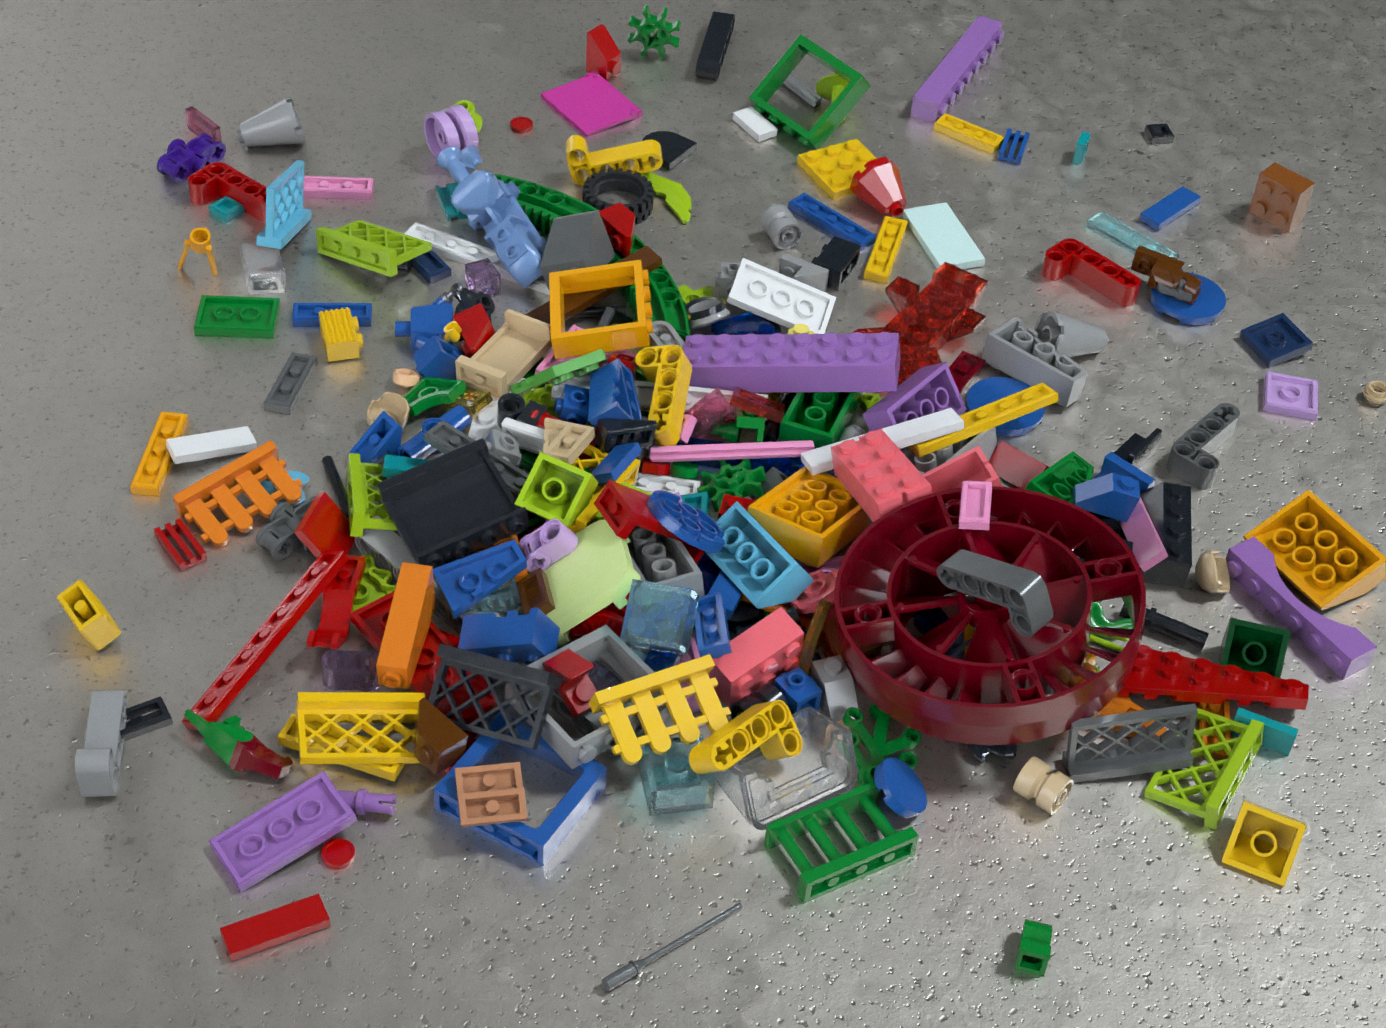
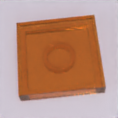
M822 599L818 602L798 663V667L808 676L811 672L812 661H815L822 642L831 602Z

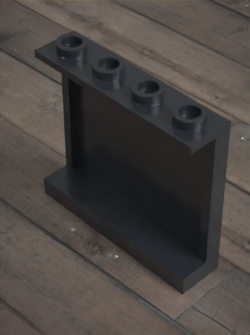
M483 438L376 483L380 500L415 563L433 566V569L467 557L480 549L493 546L498 541L512 535H517L523 530L530 528L527 509L515 505L516 499L491 460L488 446Z

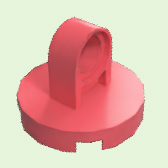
M831 569V574H824L823 570L810 573L809 575L815 581L794 601L789 602L791 607H795L797 613L808 614L817 612L821 620L835 618V610L832 604L835 603L834 589L837 570Z

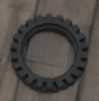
M609 168L607 172L600 170L599 174H591V177H588L583 184L582 202L591 205L599 211L614 204L600 200L597 197L598 195L610 191H622L639 198L632 203L623 204L635 214V223L637 225L642 220L648 219V216L652 213L654 189L651 181H648V178L645 176L641 177V173L636 172L632 174V170L629 169L623 172V168H618L617 171Z

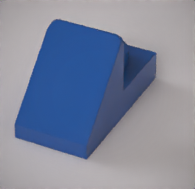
M382 411L349 453L360 454L361 463L377 464L387 451L397 456V448L401 446L402 427L385 411Z

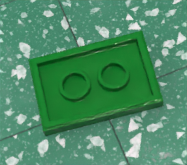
M202 295L194 324V335L274 338L280 310V298Z

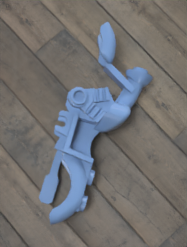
M468 145L462 150L455 146L445 148L437 156L436 162L441 168L448 169L454 181L458 183V186L452 193L451 203L456 209L468 216L469 219L467 221L474 230L478 231L484 228L487 234L484 236L485 240L496 251L506 270L521 287H528L542 275L539 267L547 240L544 237H540L516 200L518 194L521 193L513 182L507 184L502 180H497V177L491 171L479 170L474 172L476 170L475 166L483 162L478 149L474 145Z

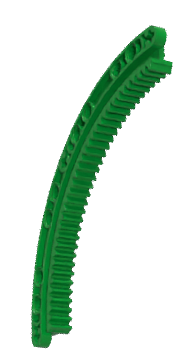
M494 174L497 180H502L507 184L513 182L518 187L521 193L518 194L516 200L537 232L541 231L542 236L550 233L553 220L557 217L598 210L560 191L530 181ZM635 234L631 254L646 246ZM613 248L615 256L608 264L616 263L625 258V256ZM662 264L648 273L651 301L647 302L651 303L653 318L648 319H652V322H668L685 343L686 337L690 336L687 312L680 291L670 273ZM635 284L627 285L618 291H622V296H626V302H629V307L632 308V313L635 314V320L638 322ZM638 367L636 370V381L650 382Z

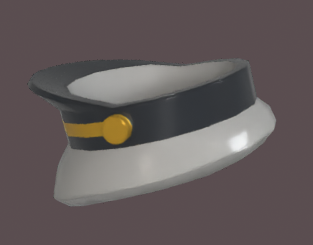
M701 297L688 302L685 309L689 320V329L701 328L728 317L730 312L725 307V301L716 297Z

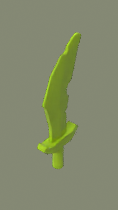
M652 172L641 173V177L645 176L648 178V181H651L654 194L663 196L665 204L675 213L681 223L687 224L691 217L689 212L692 210L691 197L681 183L674 182Z

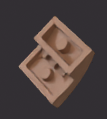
M520 762L455 768L461 827L527 821L525 791L522 783Z

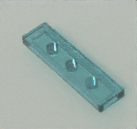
M1103 211L1087 221L1086 227L1134 255L1140 245L1172 258H1179L1178 253Z

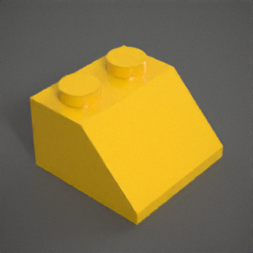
M1244 799L1221 862L1285 886L1307 824Z

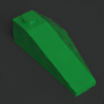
M1072 451L1030 480L1025 489L1054 496L1074 504L1073 488L1077 484L1092 480L1094 467Z

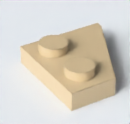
M551 418L544 419L543 453L570 465L574 463L595 438L594 427Z

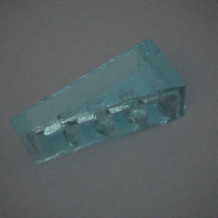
M515 576L465 612H508L510 610H522Z

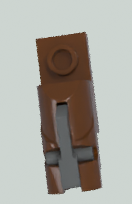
M1140 245L1136 249L1131 270L1149 276L1147 287L1167 294L1176 300L1194 305L1201 291L1199 287L1203 284V281L1195 275L1183 271L1185 262Z

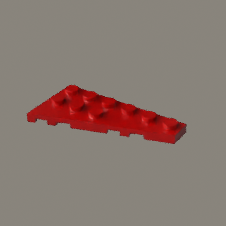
M1140 645L1130 676L1118 692L1117 697L1128 698L1129 693L1144 694V699L1156 700V696L1169 695L1175 701L1223 704L1224 699L1238 700V705L1250 706L1251 702L1260 701L1272 708L1306 710L1309 685L1303 684L1296 679H1281L1273 677L1266 672L1255 673L1242 670L1235 665L1224 666L1212 663L1204 658L1193 659L1182 656L1177 652H1162L1146 645Z

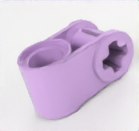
M551 519L537 530L524 536L520 540L519 546L522 553L525 554L527 571L532 573L538 568L544 571L564 556L571 554L577 547L578 537L558 519Z

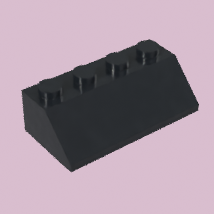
M1162 482L1140 492V497L1168 557L1145 572L1141 569L1144 582L1184 588L1192 566L1191 487Z

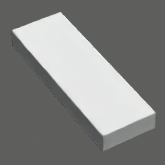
M244 426L166 439V448L174 464L250 452L257 448V442L249 427Z

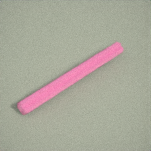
M811 440L652 446L649 449V457L652 463L801 457V453L813 450L815 446Z

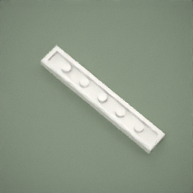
M952 408L882 428V430L901 449L964 429V421ZM859 435V436H856V437H853V438H849V439H846V440H852V439H854L855 441H859V437L862 436V435ZM843 441L801 453V462L812 475L832 470L834 468L830 447L841 444Z

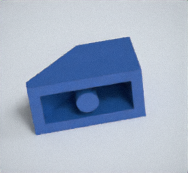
M434 334L413 357L417 365L416 370L423 378L432 377L456 380L455 361L460 355H466L463 351Z
M1115 473L1077 484L1073 488L1074 505L1086 511L1126 523L1140 499L1139 481L1129 476Z

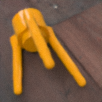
M199 227L193 229L190 233V239L184 240V249L177 268L179 270L182 269L188 252L192 249L198 254H207L214 276H217L218 272L212 253L211 235L208 228Z

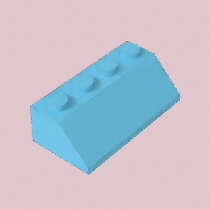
M737 501L716 521L725 534L722 538L725 540V545L718 553H705L756 608L792 602L815 581Z

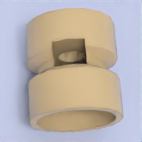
M1033 756L1018 774L1013 791L1027 800L1035 798L1038 807L1053 815L1067 799L1074 782L1073 779L1060 771L1052 773L1049 764Z

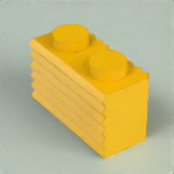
M348 307L345 309L341 308L340 310L336 308L330 311H320L319 325L327 361L333 362L360 358L359 349L364 348L362 334L356 333L359 332L357 316L352 317Z
M82 580L76 581L57 596V600L78 631L96 650H101L121 634V630L98 597Z

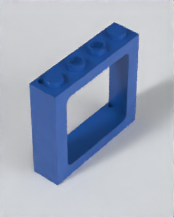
M500 713L490 725L493 731L497 732L507 724ZM520 724L516 727L520 738L529 741L532 729ZM510 731L505 734V735L512 736V734H511ZM484 735L479 736L434 788V807L436 810L460 822L455 768L480 766L501 740ZM540 737L537 750L512 743L509 744L577 778L578 780L538 828H532L522 822L470 826V828L544 866L606 788L607 767L593 759L588 763H583L571 769L549 744Z

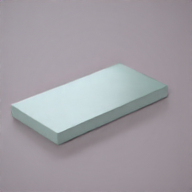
M947 203L904 209L902 213L903 219L908 221L909 228L939 273L984 266L985 257Z

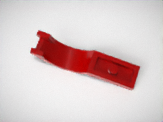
M347 555L349 559L324 589L320 623L317 632L309 631L306 647H325L337 650L346 642L351 626L350 613L353 612L354 601L366 568V557Z

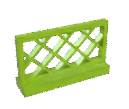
M359 219L335 230L324 226L316 229L318 253L389 277L398 274V265L432 250L431 242Z
M349 453L346 471L350 535L362 537L363 528L397 531L380 500L378 490L375 491L370 488L372 486L377 487L376 483L388 479L382 476L384 464L361 463L360 454ZM377 501L381 504L377 506L372 502ZM377 515L382 519H374L372 517Z
M1197 708L1196 719L1206 720L1211 727L1200 730L1194 728L1192 740L1196 741L1199 748L1190 751L1193 758L1204 755L1208 764L1196 767L1192 765L1185 770L1172 772L1171 769L1155 772L1145 789V797L1205 818L1204 825L1216 830L1262 745L1264 723L1252 719L1250 724L1246 725ZM1231 730L1240 733V736L1226 740L1222 732ZM1215 734L1219 743L1205 746L1201 737ZM1221 750L1226 752L1228 758L1214 761L1210 754ZM1213 771L1216 780L1202 783L1198 775ZM1192 777L1196 785L1182 789L1177 780ZM1169 782L1172 783L1175 791L1167 793L1156 790L1158 785ZM1201 793L1204 802L1202 805H1198L1188 801L1186 796Z

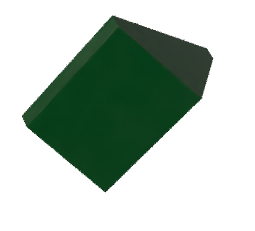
M1230 618L1220 645L1219 664L1224 666L1235 665L1242 670L1255 673L1266 672L1273 677L1280 678L1291 631Z

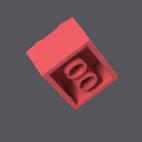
M782 607L731 640L732 653L725 654L720 658H712L715 666L708 675L710 679L716 677L718 686L714 687L715 692L722 703L729 707V710L730 705L746 695L750 696L753 691L767 683L773 685L775 679L780 674L790 672L801 664L804 632Z

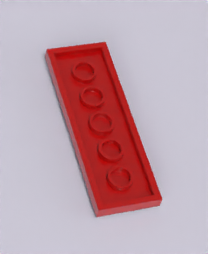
M395 591L350 613L351 622L378 653L380 652ZM432 620L409 688L412 693H425V699L429 700L441 657L436 656L440 643L455 647ZM449 667L445 680L449 687L461 680L457 668ZM481 675L470 682L476 694L489 687ZM465 685L452 693L458 706L470 699ZM492 693L479 701L485 714L498 706ZM447 697L438 702L437 709L444 715L452 710ZM474 704L461 712L466 724H470L479 718ZM456 716L451 718V720L457 721Z

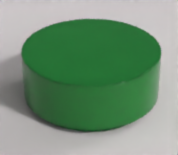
M672 462L670 474L676 478L695 479L698 477L699 466L690 462Z

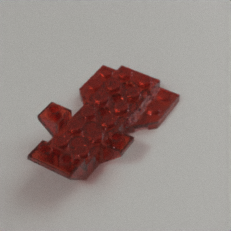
M944 262L933 273L932 281L920 293V285L898 276L885 289V293L898 314L885 327L856 329L853 333H899L901 358L897 385L899 386L921 367L942 363L938 351L947 342L973 333L986 320L985 315L975 310L989 281L947 262Z

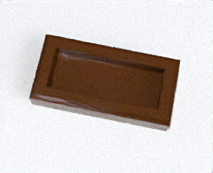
M538 568L517 582L516 585L524 615L530 613V608H539L545 615L555 609L547 575L541 568Z

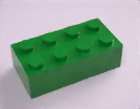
M797 392L781 421L778 442L811 440L814 442L815 449L838 442L842 430L848 426L863 392Z

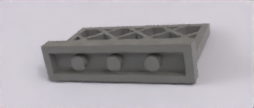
M1188 704L1082 718L1071 723L1067 751H1063L1062 761L1067 776L1073 779L1074 783L1167 771L1169 769L1189 768V766L1193 765V757L1190 750L1198 712L1196 705ZM1187 716L1177 724L1172 722L1178 717ZM1155 721L1147 728L1141 726L1145 722ZM1124 725L1116 732L1110 730L1114 726ZM1163 727L1169 729L1160 736L1155 734ZM1093 729L1084 737L1078 734L1080 730ZM1133 731L1138 733L1130 740L1124 738ZM1102 735L1107 737L1099 744L1093 742Z

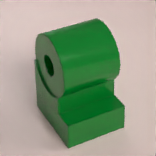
M1025 919L1014 969L1041 976L1045 975L1051 953L1052 925ZM1023 955L1041 960L1038 963H1029L1023 958Z

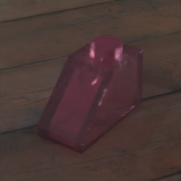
M716 388L699 400L685 413L693 415L697 419L688 443L694 445L735 415L733 407L719 388Z

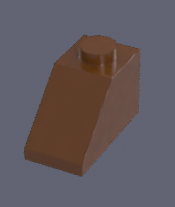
M422 698L419 700L415 722L414 756L420 764L428 767L437 775L457 762L465 754L468 735L427 699Z

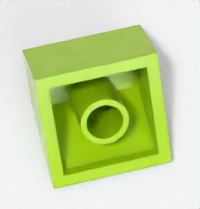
M540 452L515 505L521 508L525 507L528 511L548 520L558 519L566 527H569L588 506L598 481L592 474Z

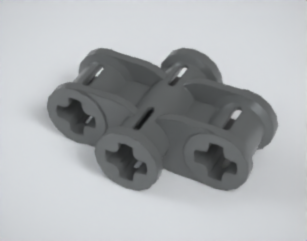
M316 496L311 497L296 507L294 511L293 507L287 502L278 504L270 514L271 522L264 525L258 531L256 543L260 547H266L271 551L272 557L278 561L286 559L289 555L298 551L304 543L294 532ZM304 545V550H305L306 552H308L309 554H313V553Z

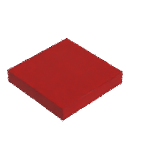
M325 491L316 495L294 532L316 558L322 551L345 552L348 555L355 542V537L350 535L349 518Z

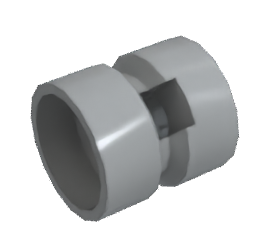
M773 205L763 213L761 225L777 248L781 250L791 249L801 241L803 237L802 227L785 205Z

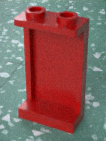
M608 481L595 500L594 505L618 537L627 539L635 525L682 542L695 563L699 561L706 551L688 544L666 529L651 514L647 507V500L650 495L614 481Z

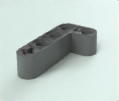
M1221 403L1177 439L1172 445L1167 461L1168 471L1195 488L1202 490L1211 488L1219 468V461L1212 453L1233 436L1240 416L1239 409L1235 405Z
M963 549L958 550L936 569L938 578L946 587L1007 607L1013 627L1024 637L1034 635L1052 620L1054 616L1046 584L1042 577L1034 571Z

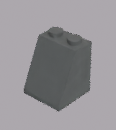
M594 210L562 216L553 220L539 267L548 290L549 273L606 265L614 258L615 252L599 211Z

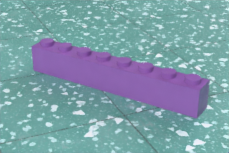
M980 15L976 18L913 96L911 116L935 123L946 113L948 106L953 105L956 96L961 95L964 86L970 83L973 74H977L981 64L986 63L988 55L993 54L997 44H1001L1004 36L1002 31L1003 22Z

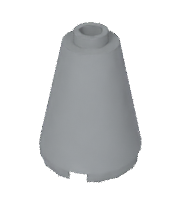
M285 98L240 123V129L236 130L240 143H245L246 147L305 143L298 113L293 109L295 105L292 98Z
M1054 310L1042 313L1034 329L1038 333V339L1043 343L1049 341L1055 346L1057 354H1065L1069 358L1099 353L1108 343V335L1104 328Z

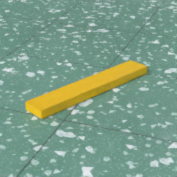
M1043 382L959 415L964 421V429L917 443L907 448L918 457H922L1059 401L1058 393Z

